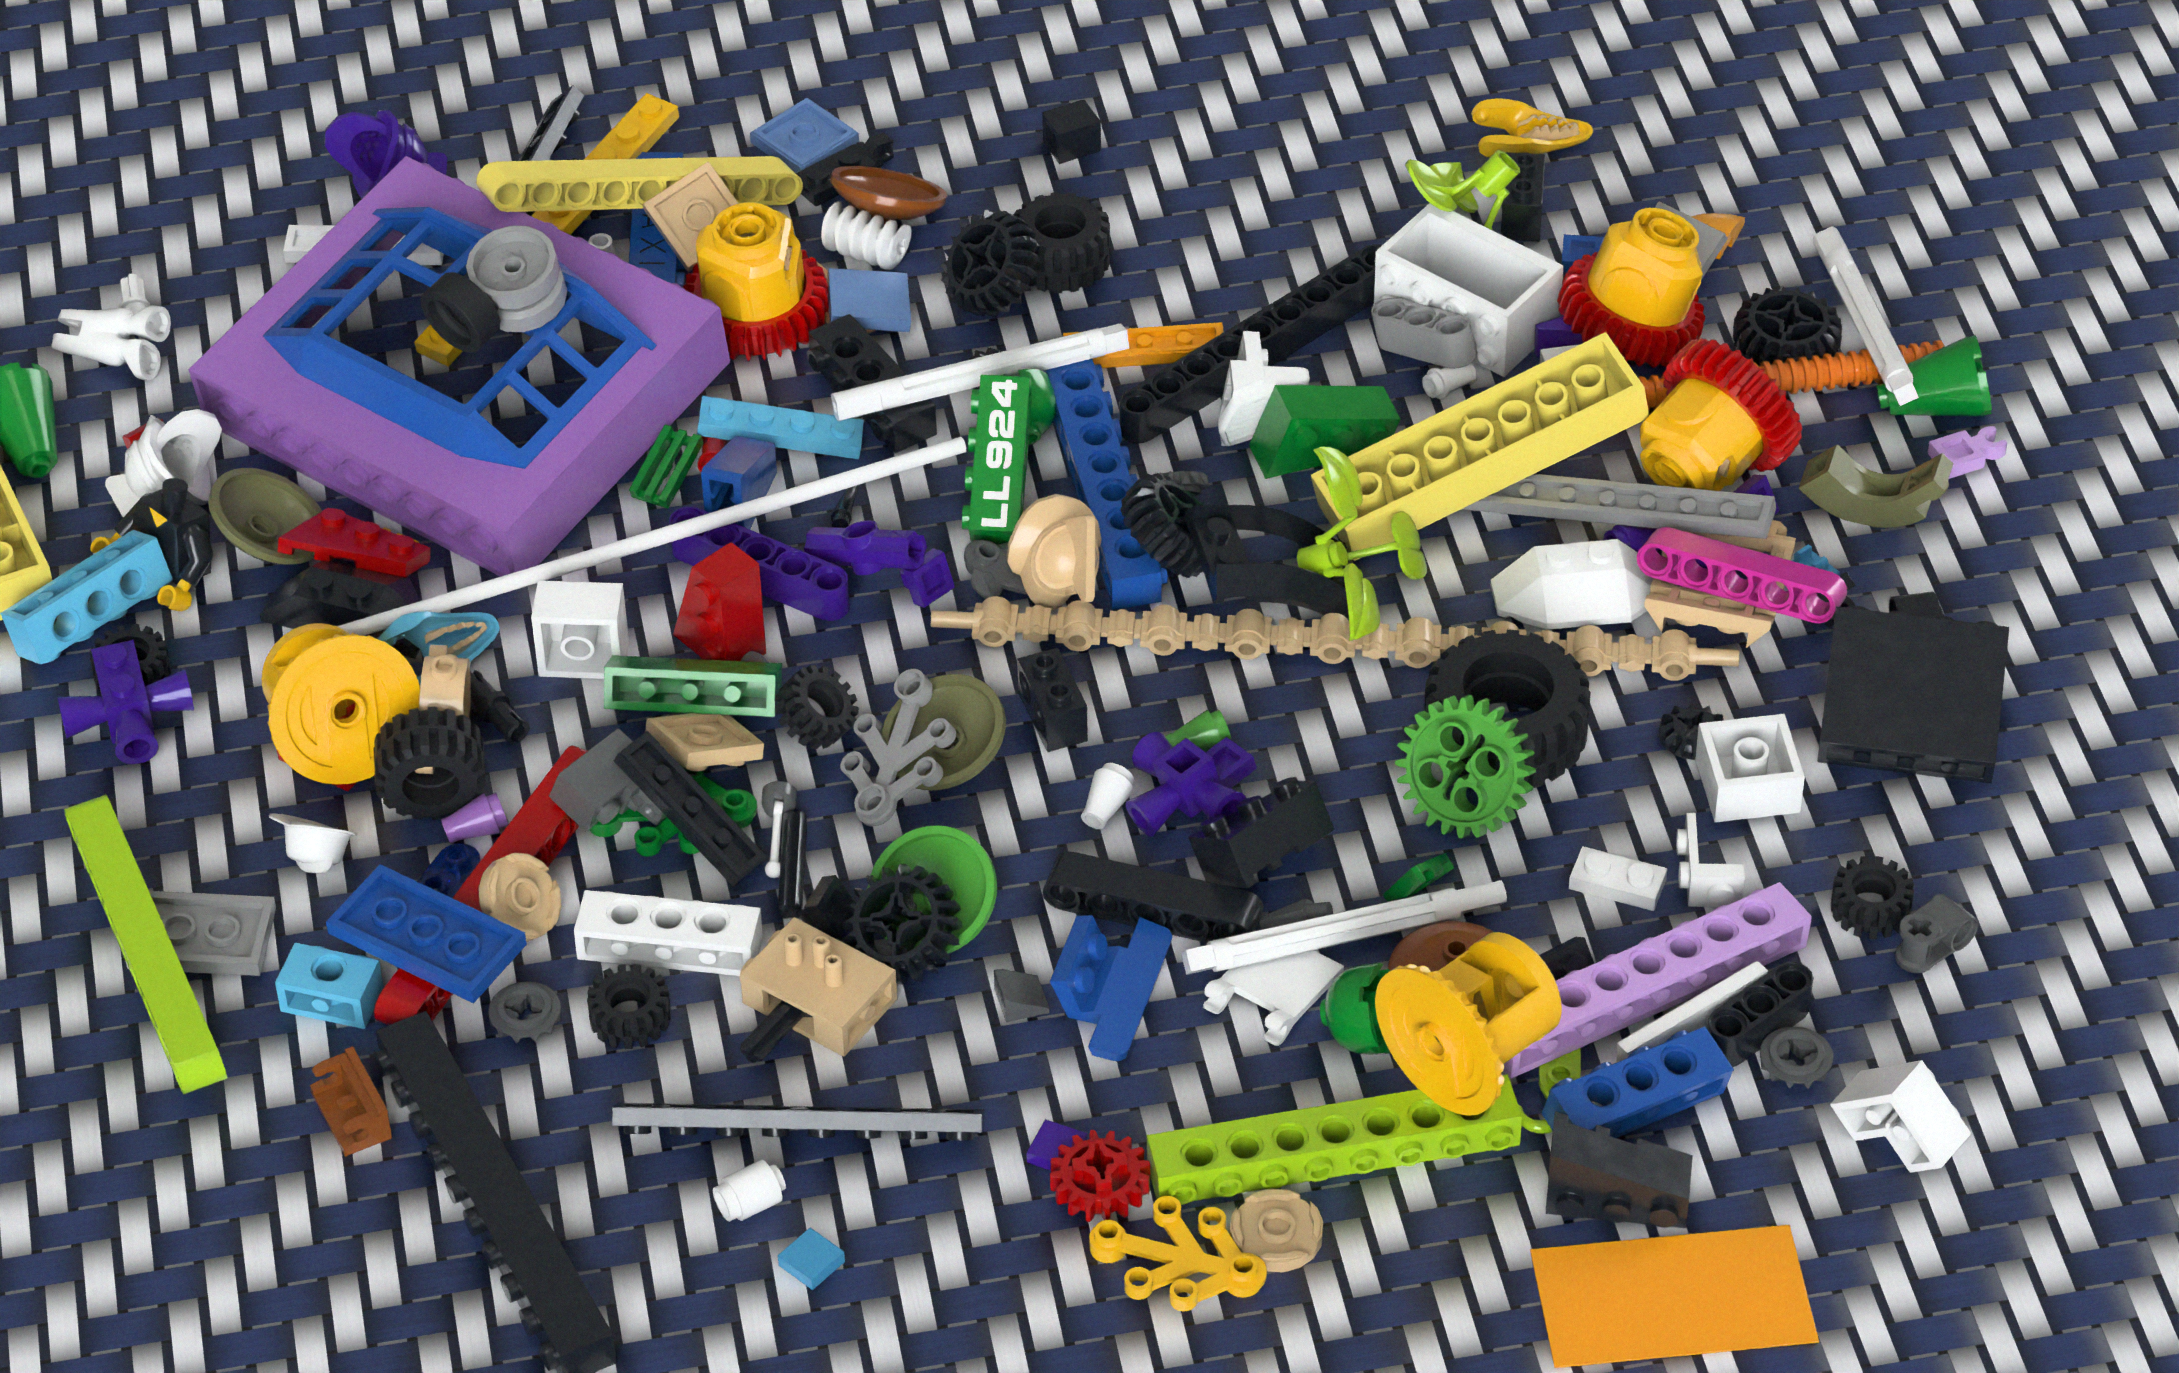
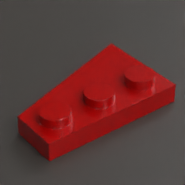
M327 508L278 537L279 553L292 555L296 548L314 552V560L330 562L332 558H346L354 560L356 568L400 577H407L430 562L431 547L415 542L409 536L397 535L382 529L376 523L364 522L346 515L344 511L336 508Z

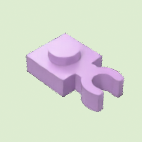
M1994 426L1982 428L1973 437L1966 430L1929 441L1928 454L1931 458H1934L1943 453L1954 463L1949 476L1950 479L1984 468L1985 459L1995 460L2002 458L2006 454L2007 442L2006 440L1994 442L1997 429Z

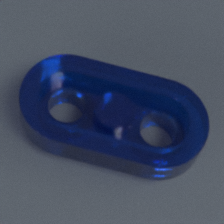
M458 843L449 845L439 852L417 882L432 889H437L436 891L453 898L481 861L480 854L477 849L468 844Z

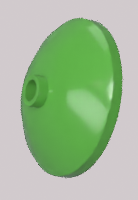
M925 826L903 834L883 851L871 872V875L876 879H882V867H889L896 874L899 864H906L911 868V871L916 866H922L928 871V875L936 873L943 879L942 885L947 884L954 891V896L951 900L957 901L961 907V911L954 916L962 921L963 927L951 932V934L959 939L960 945H948L945 951L951 953L960 949L980 933L989 920L995 905L997 877L988 853L974 838L961 830L948 826ZM913 894V902L917 904V911H921L924 915H932L927 897L921 894ZM925 937L919 940L916 946H918Z

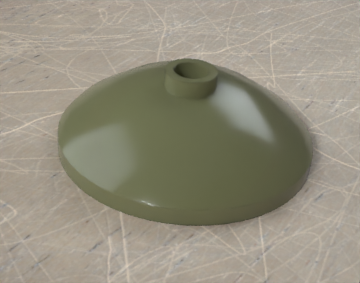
M256 468L233 469L225 472L216 480L209 493V510L221 533L235 547L256 559L280 565L300 564L314 558V552L296 548L292 555L278 552V537L322 512L316 501L300 486L281 475Z
M947 674L929 679L933 687L932 698L925 706L919 707L907 743L927 730L928 725L937 718L946 719L955 728L956 738L946 748H938L935 745L898 771L897 779L912 771L919 759L929 756L942 766L943 777L934 786L926 787L921 784L916 789L943 790L958 786L972 779L992 761L1000 749L1005 735V711L994 690L975 677L963 674ZM901 699L890 710L882 728L881 734L887 745L902 704ZM945 729L942 730L937 737L941 736L944 733ZM932 768L928 769L924 776L930 773Z

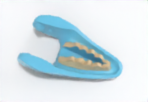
M413 612L395 620L378 637V640L385 641L392 646L397 640L406 638L420 649L423 657L429 656L430 645H448V654H453L458 658H468L471 662L496 638L500 627L496 618L488 613ZM418 676L417 679L419 685H421V676Z

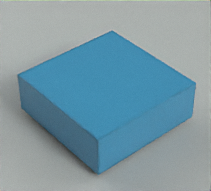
M811 1227L778 1255V1266L811 1290L815 1289L845 1262L844 1251Z

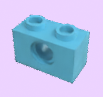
M294 943L275 981L281 1012L361 1029L366 1028L374 1012L378 996L384 988L379 960L364 955H353L329 950L321 946H309L300 943Z

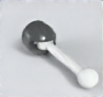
M783 781L770 782L762 789L761 802L763 810L769 817L773 818L770 861L765 866V873L771 878L780 876L779 851L783 816L789 810L794 811L797 801L796 788Z

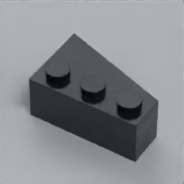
M1555 1112L1546 1214L1561 1215L1567 1218L1581 1217L1608 1220L1614 1223L1648 1224L1662 1228H1686L1693 1155L1637 1138L1635 1144L1610 1137L1609 1128L1596 1125L1593 1131L1569 1124L1568 1115Z

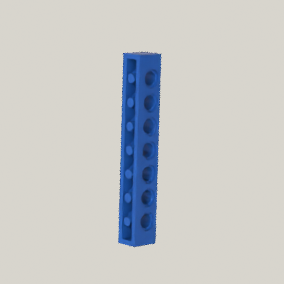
M1088 359L1044 370L1043 372L1048 374L1055 392L1057 412L1054 425L1077 499L1091 509L1099 523L1102 539L1099 546V569L1112 610L1162 602V584L1168 583L1167 568H1162L1160 563L1154 558L1150 559L1149 553L1145 549L1140 548V543L1137 539L1131 537V529L1124 524L1123 520L1125 517L1120 510L1122 498L1138 478L1136 474H1129L1128 471L1131 470L1129 450L1127 446H1120V442H1122L1121 427L1118 418H1111V415H1113L1112 399L1109 391L1103 392L1102 390L1104 388V377L1101 365H1094L1093 359Z

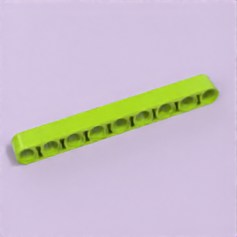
M105 794L65 808L64 813L73 839L181 1092L184 1095L227 1079L218 1048L108 796Z

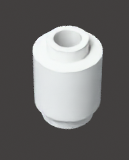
M759 1160L722 1178L721 1184L713 1188V1196L718 1209L727 1221L730 1222L736 1218L743 1221L782 1201L781 1191L786 1189V1184L776 1165L769 1166L764 1160Z

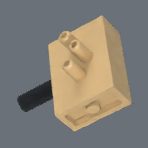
M793 917L782 930L774 932L767 946L755 958L749 959L741 969L739 979L741 982L742 1003L767 1017L741 1043L740 1051L749 1062H760L792 1029L845 1057L897 1000L896 970Z

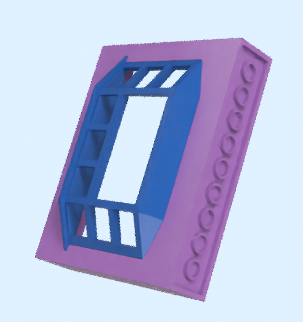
M405 156L188 370L200 409L215 414L221 425L222 433L501 577L539 565L653 445L665 424L670 426L730 363L721 310L713 301L706 298L702 299L686 291L676 283H669L656 277L649 270L629 264L621 260L616 254L600 250L590 245L583 238L573 237L559 230L552 223H544L528 215L526 212L500 211L482 192L466 185L460 179L451 178L436 171L427 163H420ZM507 226H529L542 231L552 241L567 287L565 305L557 316L540 328L522 332L531 338L465 404L329 337L394 270L429 287L448 272H455L464 276L467 273L466 264L469 253L476 243L490 232ZM404 235H406L393 249H391ZM423 243L456 259V261L444 273L438 274L407 259V257ZM371 268H373L354 288H352ZM332 306H335L313 328H311ZM573 317L623 341L600 367H594L558 335L561 329ZM546 345L586 379L584 384L561 407L553 405L519 375ZM507 385L511 386L548 420L522 448L516 447L480 415Z

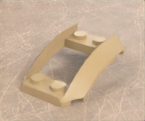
M1772 520L1767 539L1689 532L1761 553L1765 551L1771 552L1772 556L1790 561L1792 560L1796 538L1786 536L1787 528L1781 521ZM1663 551L1662 556L1667 557L1666 553ZM1655 578L1652 581L1649 595H1646L1644 604L1661 632L1668 618L1675 619L1677 623L1685 626L1702 624L1717 627L1719 631L1727 634L1748 633L1746 648L1771 629L1776 616V612L1698 590L1680 587L1679 585ZM1776 581V584L1784 590L1785 585Z

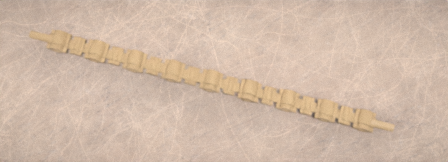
M998 596L989 597L983 603H976L974 612L932 610L931 627L972 629V639H979L982 644L989 647H1000L1007 641H1015L1016 633H1023V640H1030L1034 643L1048 641L1049 634H1054L1055 643H1064L1068 649L1073 651H1085L1091 645H1100L1101 637H1107V644H1114L1118 647L1133 645V639L1135 638L1140 639V647H1147L1152 653L1161 656L1170 655L1176 649H1185V641H1192V648H1199L1202 651L1218 649V643H1225V651L1233 652L1241 659L1251 660L1259 657L1261 653H1270V645H1277V652L1287 655L1303 654V647H1310V656H1318L1320 660L1329 664L1340 663L1346 657L1355 658V649L1362 650V657H1369L1371 659L1388 658V651H1395V660H1403L1405 664L1413 668H1423L1428 666L1431 661L1435 662L1440 658V653L1442 654L1452 645L1458 647L1459 641L1471 635L1474 638L1481 637L1474 635V628H1467L1465 626L1449 627V634H1441L1442 625H1433L1429 619L1424 617L1411 618L1405 624L1397 623V632L1389 631V624H1382L1380 622L1376 631L1357 640L1349 641V621L1344 615L1339 613H1328L1322 616L1321 619H1312V627H1304L1305 620H1297L1293 617L1279 619V626H1272V617H1264L1261 612L1255 609H1243L1236 615H1227V623H1220V616H1213L1209 613L1195 615L1194 622L1187 621V613H1179L1171 605H1158L1151 611H1143L1142 619H1136V612H1129L1125 609L1110 611L1109 617H1103V609H1095L1091 603L1081 600L1073 601L1067 607H1059L1058 615H1051V608H1044L1041 605L1026 607L1025 613H1019V605L1010 604L1008 600ZM1508 621L1496 622L1490 628L1482 627V633L1495 630L1496 634L1506 633L1508 629L1519 630L1520 635H1526L1527 630L1518 629L1515 624ZM1593 625L1582 626L1576 632H1567V640H1559L1560 633L1550 630L1534 631V634L1544 638V642L1550 644L1554 641L1565 649V655L1570 653L1581 665L1580 669L1586 673L1587 677L1598 675L1602 670H1611V662H1618V669H1625L1628 672L1644 670L1645 664H1652V672L1660 673L1663 678L1671 681L1682 680L1688 674H1696V665L1739 666V650L1697 648L1696 638H1690L1687 633L1677 629L1665 631L1661 636H1652V644H1645V637H1638L1635 634L1619 636V642H1612V634L1603 633L1599 627Z

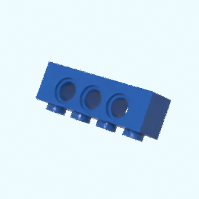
M1705 1026L1690 1033L1687 1030L1675 1033L1665 1043L1651 1049L1649 1046L1638 1048L1627 1059L1614 1064L1604 1062L1592 1069L1588 1075L1576 1080L1565 1078L1559 1081L1549 1090V1096L1541 1114L1552 1131L1554 1114L1558 1112L1569 1116V1124L1593 1131L1596 1125L1610 1129V1137L1618 1138L1723 1094L1734 1069ZM1631 1086H1635V1087L1639 1088L1640 1090L1634 1089V1088H1632ZM1591 1101L1597 1102L1602 1106L1595 1105Z

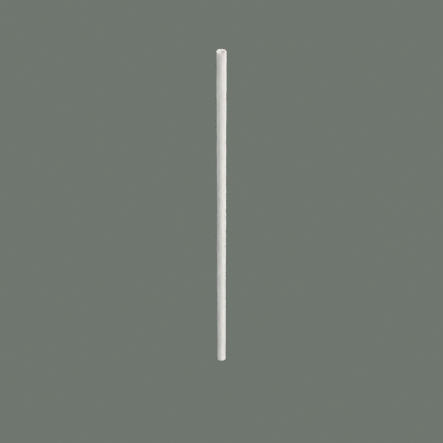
M957 437L337 627L350 635L355 633L366 636L387 629L395 620L405 614L425 611L441 613L536 584L538 581H546L966 452V445L962 437Z

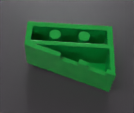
M1275 385L1249 447L1265 479L1321 466L1322 463L1319 457L1313 451L1320 447L1335 448L1347 457L1394 435L1401 419L1384 386Z

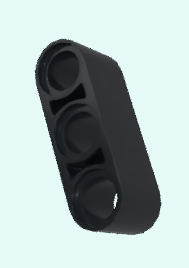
M1785 962L1778 965L1720 1006L1709 1016L1707 1030L1732 1067L1741 1064L1758 1052L1762 1042L1770 1033L1784 1027H1793L1808 1015L1814 979L1808 967L1796 962Z

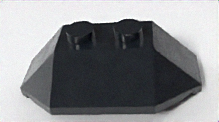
M332 558L330 562L321 561L278 586L261 612L260 619L263 622L291 629L314 623L330 624L337 627L419 602L420 599L409 576L400 577L359 569L354 565V561ZM382 630V631H379V632H375V633H372V634H369V635L372 636V637H374V638H376V639H378V637H379L385 630ZM406 638L397 640L392 645L403 656L413 659L416 658L420 651L417 646Z

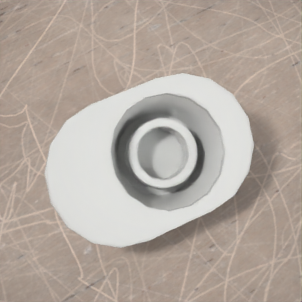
M276 813L269 815V818L284 825L287 856L295 860L301 870L308 873L325 874L329 871L331 865L340 863L350 836H357L355 832L335 829L295 816Z

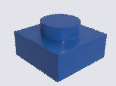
M1564 234L1561 261L1563 273L1568 272L1574 261L1581 259L1583 255L1588 254L1592 256L1594 252H1598L1603 242V237Z

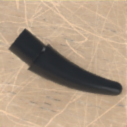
M859 485L848 488L839 500L831 515L832 527L846 528L851 523L852 507Z

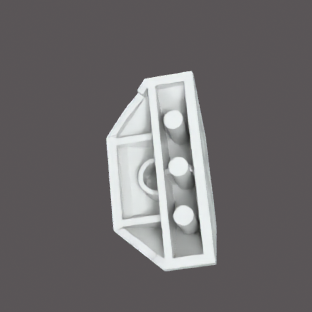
M1618 539L1534 546L1492 578L1490 586L1498 616L1505 618L1511 616L1522 623L1550 630L1582 627L1585 625L1595 626L1632 622L1647 612L1644 606L1645 598L1650 593L1654 578L1645 575L1640 570L1637 564L1638 552Z

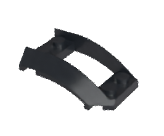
M1200 505L1185 510L1184 518L1215 603H1223L1225 597L1245 596L1247 603L1270 602L1289 604L1307 608L1322 615L1328 613L1344 615L1348 613L1344 577L1334 576L1327 578L1313 571L1285 564L1249 563L1237 530H1251L1271 533L1296 542L1299 549L1317 544L1315 537L1326 533L1324 530L1293 514L1263 506ZM1333 537L1331 538V540H1333L1334 542H1338V541H1339V540H1336V539L1333 538ZM1342 542L1343 545H1344L1345 548H1346L1347 553H1348V549H1347V547H1346L1345 542Z

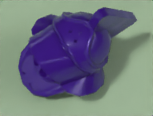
M379 110L376 117L356 112L339 115L325 129L326 149L334 160L352 173L353 184L362 199L405 156L420 163H427L436 171L446 175L448 157L441 152L428 153L416 129H412L404 123L403 125L398 124L397 118L390 110Z

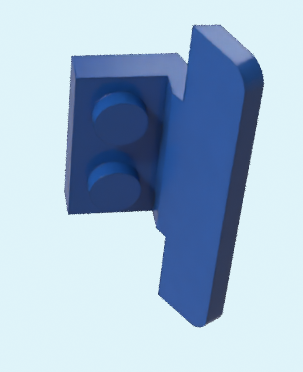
M1093 915L1076 916L1050 983L1068 1018L1097 1024L1088 1045L1092 1056L1112 1061H1121L1127 1057L1171 945L1172 933L1168 928L1139 917L1128 948L1108 946L1107 939L1100 932Z

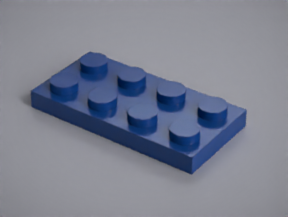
M381 864L326 921L328 934L473 1004L527 945L525 932Z

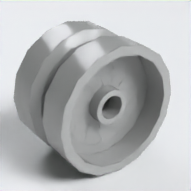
M507 226L494 230L481 238L470 251L466 264L469 280L475 283L495 306L500 318V330L505 332H526L540 328L554 319L565 305L567 287L552 241L542 231L529 226Z

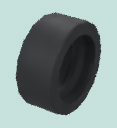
M455 272L445 273L421 296V307L433 329L445 341L459 350L476 352L500 329V318L495 306L489 297L465 276Z

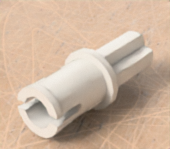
M131 273L128 277L120 280L122 302L118 308H126L136 314L150 306V303L145 299L142 278H137L136 274ZM132 334L127 340L135 339V336Z

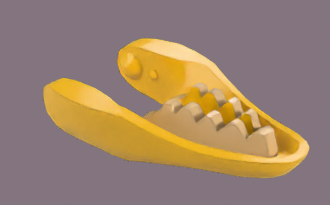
M1487 99L1479 102L1471 112L1473 121L1476 124L1505 129L1510 134L1488 135L1480 139L1478 143L1479 151L1482 155L1489 158L1497 150L1505 153L1543 154L1582 144L1593 133L1592 126L1587 122L1551 115L1533 108L1524 102L1510 99Z

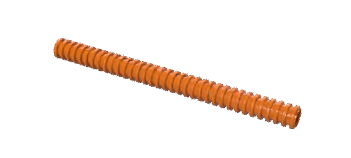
M1935 340L1932 345L1928 341L1922 342L1920 346L1916 343H1910L1908 348L1903 344L1897 345L1907 364L1945 347L1941 340ZM1861 349L1859 354L1854 350L1848 351L1847 355H1844L1842 352H1836L1834 357L1829 353L1824 354L1823 358L1813 355L1811 360H1807L1806 357L1802 356L1796 362L1793 358H1787L1785 363L1780 359L1774 360L1773 364H1770L1768 361H1762L1760 366L1753 362L1760 369L1765 368L1764 373L1769 378L1776 379L1775 384L1779 389L1789 391L1790 394H1797L1800 389L1803 393H1808L1811 388L1815 391H1821L1824 386L1828 390H1833L1835 385H1838L1839 388H1846L1848 383L1853 387L1859 386L1860 382L1864 385H1870L1873 380L1877 384L1883 383L1867 349ZM1656 374L1651 375L1648 380L1644 376H1639L1638 379L1645 387L1648 411L1650 408L1655 410L1667 397L1666 392L1668 389L1663 384L1665 380L1664 375H1662V378H1659Z

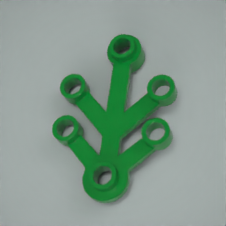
M684 768L688 774H696L691 777L741 829L751 824L757 813V801L750 792L741 789L726 791L705 777L704 770L690 771ZM628 809L622 815L618 812L605 825L598 822L589 831L599 837H610L620 831L623 822L649 820L638 811L634 812ZM667 817L655 828L643 827L634 835L635 849L642 856L649 857L658 854L662 845L677 833L679 847L683 852L687 854L700 852ZM647 840L653 841V842H650V843H643L644 841H647Z

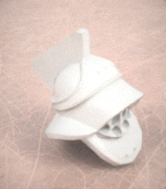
M200 409L183 411L166 424L155 416L150 415L139 440L133 441L130 448L125 452V474L110 476L105 482V487L122 517L128 513L143 495L161 490L163 482L169 478L184 480L188 484L187 498L199 505L208 503L211 485L207 461L218 444L222 432L221 425L215 414Z

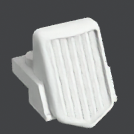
M1243 331L1237 360H1230L1218 414L1221 446H1234L1252 439L1275 385H1309V371L1306 368L1268 366V350L1261 349L1259 332Z

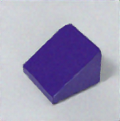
M1564 316L1536 324L1534 354L1540 358L1541 349L1582 344V335L1572 333V325L1564 323Z

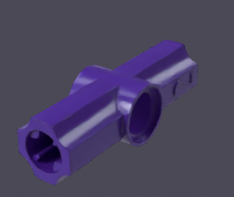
M865 520L853 523L846 528L813 527L806 534V544L803 549L804 552L837 566H851L856 575H869L883 568H919L924 563L927 544L924 535H919L915 531L879 529L875 521Z

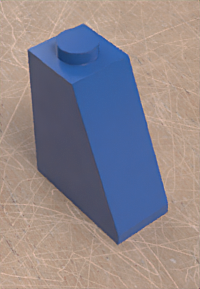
M735 436L701 471L704 511L711 513L766 496L777 474L775 443ZM756 516L736 522L735 524L751 529Z

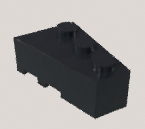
M1297 777L1286 778L1272 786L1274 792L1263 798L1258 795L1239 802L1236 805L1238 811L1226 817L1224 814L1203 821L1200 824L1202 830L1188 836L1205 880L1230 887L1248 889L1257 883L1253 874L1265 866L1268 867L1269 871L1276 870L1283 865L1281 857L1292 851H1295V854L1301 853L1335 830L1316 782L1298 781Z

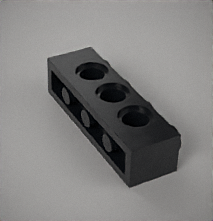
M850 314L808 332L810 350L807 351V358L809 364L815 372H821L829 381L834 393L907 375ZM931 399L858 417L863 418L872 428L875 437L881 442L884 441L895 454L937 435L936 405Z

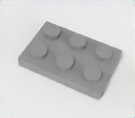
M149 891L184 972L260 976L276 912L274 897Z

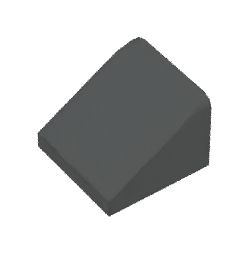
M1005 969L994 970V990L1006 1023L1050 1013V1008L1038 975Z

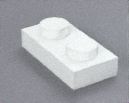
M1582 846L1570 875L1569 889L1654 911L1666 882L1667 868Z

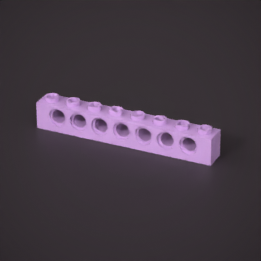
M1779 882L1763 890H1755L1747 897L1727 906H1719L1711 913L1693 921H1685L1676 928L1654 938H1646L1638 945L1618 954H1610L1593 965L1569 972L1563 978L1556 980L1562 1006L1561 1019L1558 1026L1504 1063V1072L1512 1079L1691 999L1753 962L1758 961L1765 966L1805 948L1812 916Z

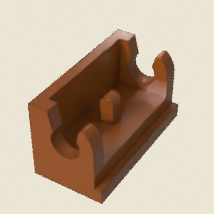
M353 1046L344 1049L345 1053L316 1064L312 1068L315 1077L323 1076L329 1072L334 1073L330 1077L320 1079L310 1085L311 1094L345 1157L392 1139L388 1110Z

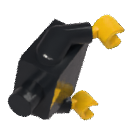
M169 478L163 482L161 490L147 493L136 502L114 527L116 533L111 538H95L90 546V550L92 553H97L132 530L157 537L172 575V582L177 585L176 587L171 585L163 586L158 593L157 601L160 605L169 606L171 610L185 611L192 602V596L189 592L190 587H196L202 576L211 573L213 549L210 542L209 516L206 510L187 498L188 484L184 480Z

